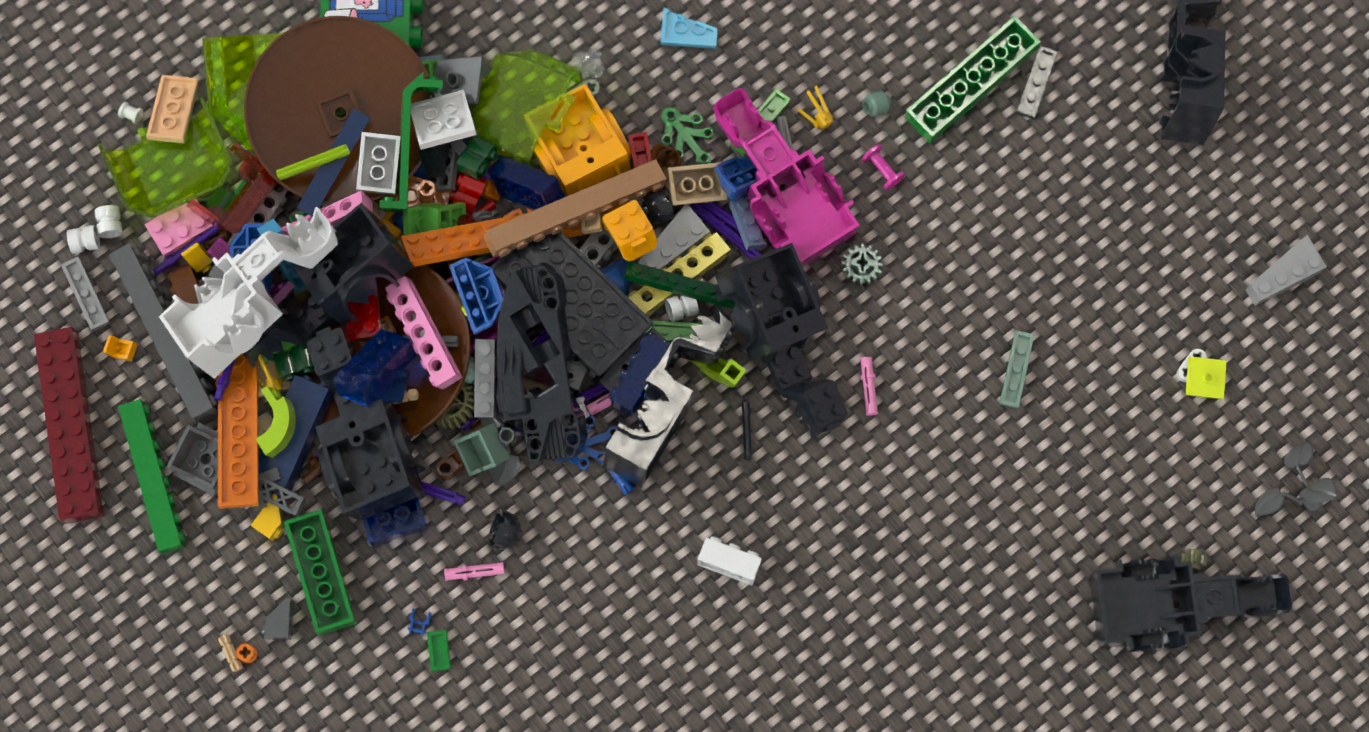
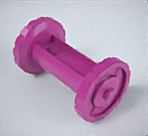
M878 144L867 151L861 160L863 163L872 161L886 178L887 182L884 188L889 190L905 177V173L901 171L896 174L879 154L883 146Z

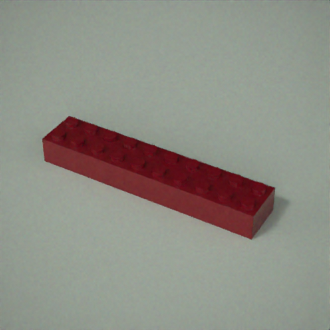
M73 327L34 334L59 520L68 524L104 517L78 332Z

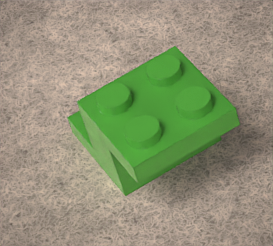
M428 202L403 209L404 236L466 224V208L463 202L448 205Z

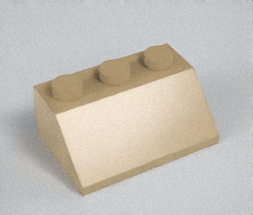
M719 163L665 169L663 171L666 177L664 186L668 191L669 195L667 197L671 201L672 206L727 200L726 193L721 188L715 166Z

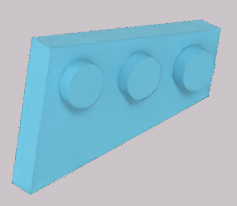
M663 9L661 45L716 49L717 28L685 18L684 15L670 12L669 9Z

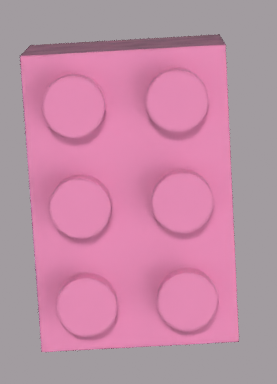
M194 195L144 224L165 258L169 255H174L213 227V224Z

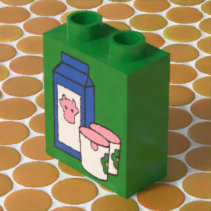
M321 0L320 17L350 16L369 20L395 33L413 51L414 49L423 48L422 26H414L415 14H423L424 0Z

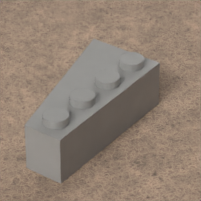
M685 204L657 238L656 248L643 255L638 264L660 270L665 267L668 269L673 265L672 263L676 258L680 256L683 258L688 254L687 251L694 245L699 246L703 243L702 240L710 234V231L692 208Z
M1307 234L1252 282L1246 289V292L1254 306H1257L1320 274L1327 266Z

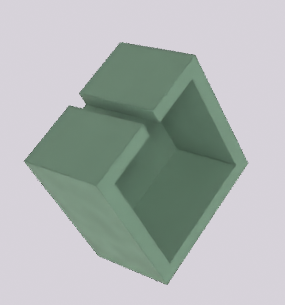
M494 423L454 440V444L469 476L495 467L510 459L504 443L499 439V433Z

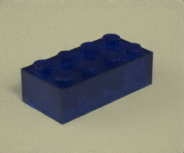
M501 155L487 170L500 197L528 209L536 210L565 198V193L562 191L556 176L548 175L540 169L536 170L525 163L517 162L513 158Z
M380 329L332 378L338 396L369 407L416 357L411 339Z
M649 333L648 337L644 336L642 338L638 354L634 353L629 361V369H624L619 378V386H614L609 395L611 396V406L631 418L645 394L647 377L650 376L653 369L660 363L670 346L668 342L652 333Z

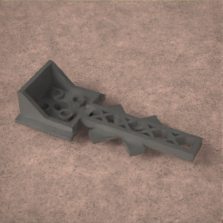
M484 57L437 60L434 76L438 77V80H443L440 94L446 95L464 90L468 105L478 104L481 80L492 71V66L484 62ZM462 139L450 142L451 147L447 161L451 159V163L446 167L445 177L436 178L435 189L438 191H455L458 170L457 161L459 156L468 148ZM448 176V185H443L444 180Z
M198 423L196 428L187 425L167 467L174 470L172 475L215 496L218 490V432L201 423ZM210 455L211 461L209 464H206V459ZM278 468L260 473L259 506H254V511L267 507L265 502L267 501L298 517L306 498L274 483L280 480ZM275 490H279L281 498L273 500L271 493ZM296 498L299 501L293 510L289 507L288 500Z

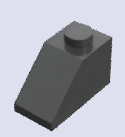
M286 598L265 618V623H262V635H264V638L268 640H292L294 603L292 599Z

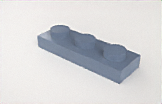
M748 197L735 202L731 199L729 206L746 250L763 249L766 244L750 209Z

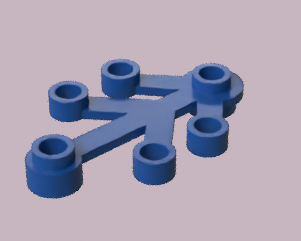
M591 415L586 418V421L588 419L593 420L591 425L586 423L587 436L591 428L596 424L595 418ZM611 426L607 432L587 438L581 452L603 464L604 460L601 461L598 457L601 454L605 455V452H598L589 446L607 440L610 441L612 438L611 432L617 430L618 427ZM575 456L554 460L556 462L567 460L578 465L581 470H586L590 466L589 460L585 457L578 458ZM581 461H586L587 465L582 467L580 463Z

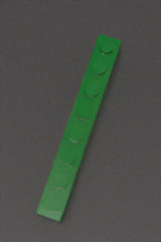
M141 399L118 406L157 550L163 555L185 548L186 536L183 530L180 531L179 523H181V518L174 509L176 501L173 493L170 494L169 491L171 486L168 475L165 476L163 470L166 468L163 457L160 458L158 452L161 450L158 439L155 440L153 434L156 432L153 421L150 422L148 416L151 414L149 405L145 404Z

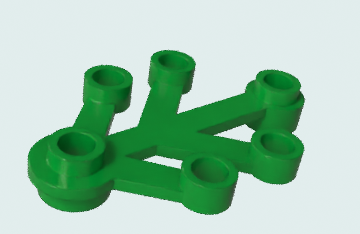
M666 108L662 112V121L666 126L661 143L668 146L672 145L671 134L674 126L678 132L675 149L678 153H681V160L683 159V144L685 141L697 156V165L711 164V155L703 152L691 136L711 140L714 136L713 130L709 127L704 130L687 128L680 123L687 122L692 123L694 126H699L702 124V115L699 113L685 115L680 114L676 108ZM668 114H673L674 117L668 118ZM698 117L700 121L695 122L693 119ZM709 131L711 132V135L706 136L705 132ZM665 138L670 139V142L665 143L663 140ZM706 156L708 159L702 161L701 157Z

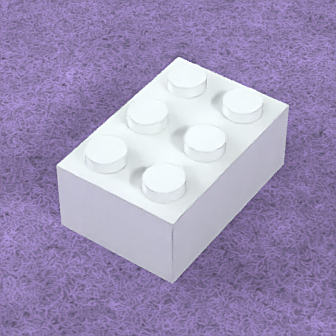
M362 132L356 192L362 190L365 193L395 195L401 136Z
M716 537L706 538L698 557V566L753 586L762 559L758 557L759 554L750 550L746 553L741 551L739 546L731 543L729 546L722 544V540Z

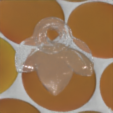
M591 48L587 54L578 52L572 56L573 63L576 66L570 74L573 78L585 80L589 76L597 78L603 74L604 65L601 62V54L597 49Z

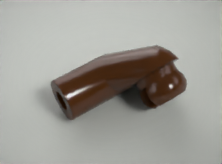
M315 455L308 458L309 472L302 477L308 485L321 474L320 460Z

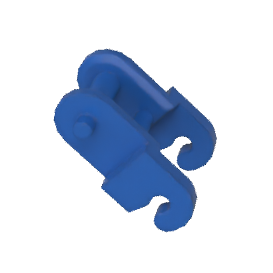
M413 608L409 619L412 621L411 626L408 627L409 634L413 631L421 633L423 637L427 632L425 631L426 625L430 624L432 612L428 613V618L425 622L414 620L416 609ZM414 623L423 625L422 629L414 628Z

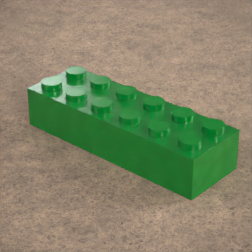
M320 509L284 521L316 634L321 636L358 624L325 512Z

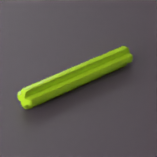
M344 144L278 169L276 173L280 180H284L350 154V150Z

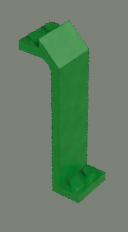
M424 71L402 93L398 201H395L394 197H384L379 202L378 211L403 212V209H407L411 96L417 92L440 93L443 86V80H438V77L428 76L427 79H423Z

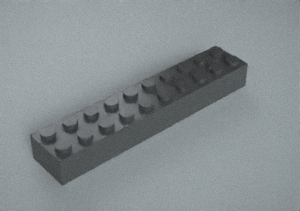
M129 243L112 252L109 256L192 419L205 425L218 418V400L214 399L215 394L213 391H215L212 382L210 380L207 381L205 377L207 373L187 359L159 318L172 304L168 299H165L163 295L165 290L160 283H157L155 279L157 275L154 273L153 268H149L147 255L144 251L141 252L138 247H134Z

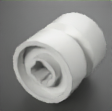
M105 205L95 209V218L98 222V237L115 238L123 234L122 223L119 221L121 215L118 206Z
M95 225L83 227L82 231L79 228L67 230V241L72 254L84 252L85 248L90 251L100 249V238L98 237Z
M682 295L679 298L673 296L665 299L666 312L671 322L682 320L684 315L691 317L699 313L696 299Z

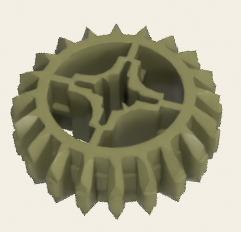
M464 382L454 402L435 423L444 429L449 427L453 430L455 426L461 428V423L463 422L468 424L467 419H473L475 389ZM462 393H464V395H465V402H464V403L462 402V397H461Z

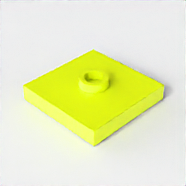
M1188 357L1186 395L1224 399L1227 361Z

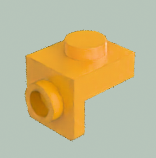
M387 212L381 221L398 241L404 235L400 229L392 224V217L395 215V212Z
M109 335L103 353L115 359L132 362L138 344L134 341L123 340Z

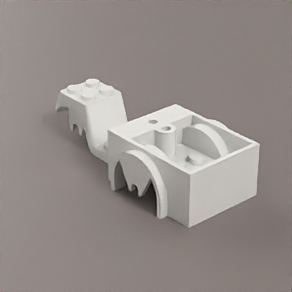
M317 207L314 209L310 222L303 215L296 214L297 224H286L289 235L266 231L241 255L238 253L233 258L230 254L226 253L219 260L214 257L212 261L224 272L223 279L202 277L205 284L201 287L197 286V284L194 285L199 304L184 302L174 295L172 298L175 302L159 316L187 359L214 379L240 354L251 349L259 341L262 333L283 314L266 292L261 280L282 260L312 269L337 246L338 241L335 234L337 231Z

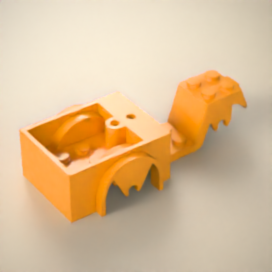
M586 84L524 115L530 137L535 143L531 146L534 158L537 157L546 177L550 178L558 199L631 170L630 161L633 160L632 154L622 130L607 108L600 109ZM630 200L629 203L623 206L617 205L607 213L602 212V228L604 231L608 230L625 260L633 261L656 248L658 240L653 227L636 200Z

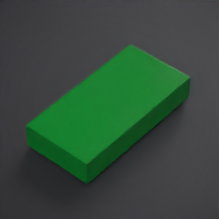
M447 630L427 632L431 672L451 670Z

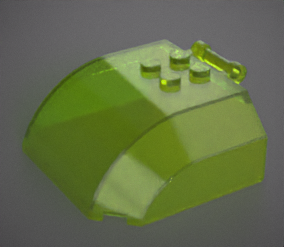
M520 49L497 54L492 57L488 64L492 66V70L481 80L478 104L468 106L476 134L497 145V158L531 173L533 170L531 158L537 141L545 127L557 132L560 130L561 122L570 106L574 105L576 101L573 95L565 94L571 81L578 84L582 83V73L580 69L544 53ZM563 101L564 103L560 108L557 116L554 120L551 121L550 118L552 117L559 102ZM477 135L466 138L471 142L472 139Z
M203 97L199 98L203 106L202 110L190 119L185 143L147 140L148 127H141L137 131L142 141L124 149L107 151L102 143L98 144L127 211L154 219L224 186L233 161Z

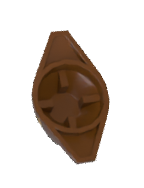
M656 143L650 150L652 161L656 159L662 171L670 167L682 166L680 154L673 147Z

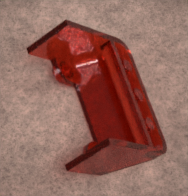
M234 142L228 150L243 160L239 166L238 173L247 183L226 211L218 206H211L206 209L193 199L187 203L186 207L209 224L229 233L237 234L242 230L244 224L250 221L276 186L277 181L265 170L258 158Z

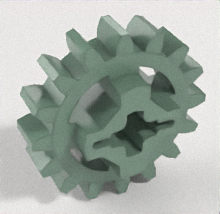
M864 244L861 245V248L854 245L853 251L847 249L848 255H843L845 261H842L841 266L845 268L842 270V273H848L846 279L852 278L853 284L859 281L860 286H862L863 281H866L869 285L870 279L876 281V275L881 274V270L878 268L883 266V263L879 262L882 257L876 256L878 250L871 251V245L867 249ZM859 254L858 257L852 258L854 255ZM861 258H862L863 265H865V266L863 267V271H861V265H860Z

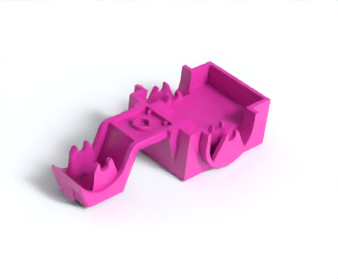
M743 88L734 90L715 103L713 110L720 127L735 148L744 149L758 170L756 172L757 182L750 186L747 197L750 200V209L758 226L775 249L793 243L801 265L804 267L855 235L860 225L849 210L854 202L852 200L848 203L845 202L841 186L837 185L834 176L825 172L823 166L825 158L823 156L816 159L810 149L801 155H798L795 149L791 150L775 125L761 117L758 109H755L752 100L749 99ZM785 185L787 189L785 191H781L780 186Z

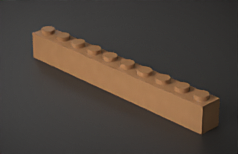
M655 159L485 231L483 238L493 257L499 255L503 257L513 249L517 248L519 250L526 247L532 241L539 242L543 240L546 235L558 234L565 227L569 226V228L578 225L579 221L584 219L586 221L591 220L596 214L601 212L607 213L617 205L623 206L629 203L631 199L643 198L650 191L657 192L663 188L666 177Z

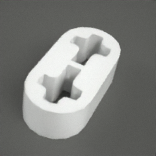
M1194 349L1186 357L1177 370V377L1180 381L1187 382V376H1183L1184 372L1182 370L1185 371L1188 368V357H1194L1199 354L1200 358H1207L1203 350Z

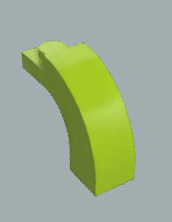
M720 358L718 362L714 361L712 365L689 360L700 368L701 372L728 387H735L746 372L745 368L732 359L726 361Z
M265 386L261 389V392L271 405L274 417L271 427L258 437L256 441L265 455L273 458L290 442L295 430L296 415L290 399L282 397L276 388L273 389Z

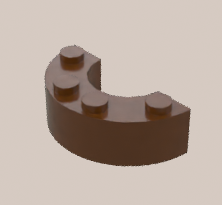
M188 263L170 271L167 278L171 284L170 290L173 296L176 295L184 302L190 304H199L194 285L201 286L196 271Z

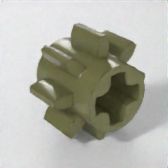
M1188 549L1186 554L1182 553L1181 562L1192 561L1193 571H1200L1202 566H1206L1207 557L1202 555V550Z

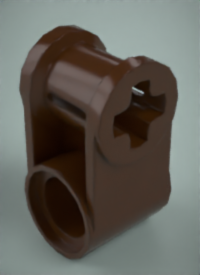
M456 447L437 464L438 475L443 480L452 479L461 470L466 468ZM444 466L451 467V471L447 474L442 473L441 469Z

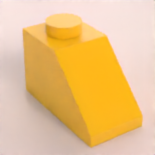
M196 242L181 253L197 273L203 272L205 274L211 270L214 262L202 244Z
M272 495L273 500L279 499L277 495ZM267 502V507L261 510L251 526L274 541L284 531L282 529L285 526L283 512L281 508Z

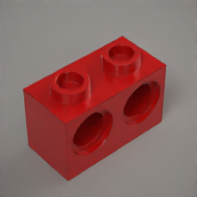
M647 132L628 135L633 167L636 168L651 162L652 156Z

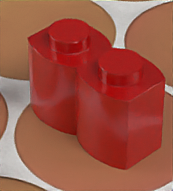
M465 173L459 174L456 181L458 187L455 191H451L449 200H451V204L457 202L465 203L466 213L471 215L485 187L486 179L481 176L477 180Z

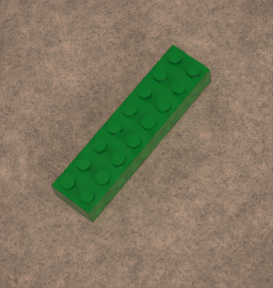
M1014 16L906 110L904 118L929 144L932 143L1036 52L1041 41Z

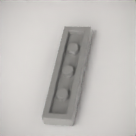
M76 257L61 264L90 329L94 332L110 324L81 259Z
M475 339L474 417H494L495 340Z

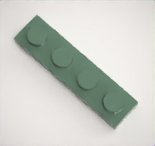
M1017 330L1014 333L999 405L1019 408L1034 334Z

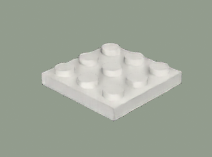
M464 90L411 104V116L421 150L477 135Z

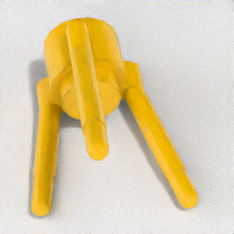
M815 86L814 88L824 110L821 109L811 92L807 91L808 96L819 112L815 116L816 120L800 108L797 111L809 120L816 129L820 127L821 130H824L834 120L818 86Z
M260 354L258 358L267 379L264 380V384L258 376V384L262 389L265 386H269L273 389L276 388L279 392L282 391L284 384L279 378L276 365L274 366L277 379L275 376L271 377L263 356Z

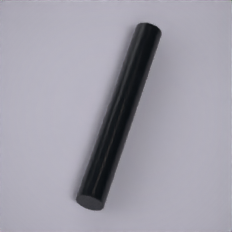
M742 402L744 460H751L749 402Z

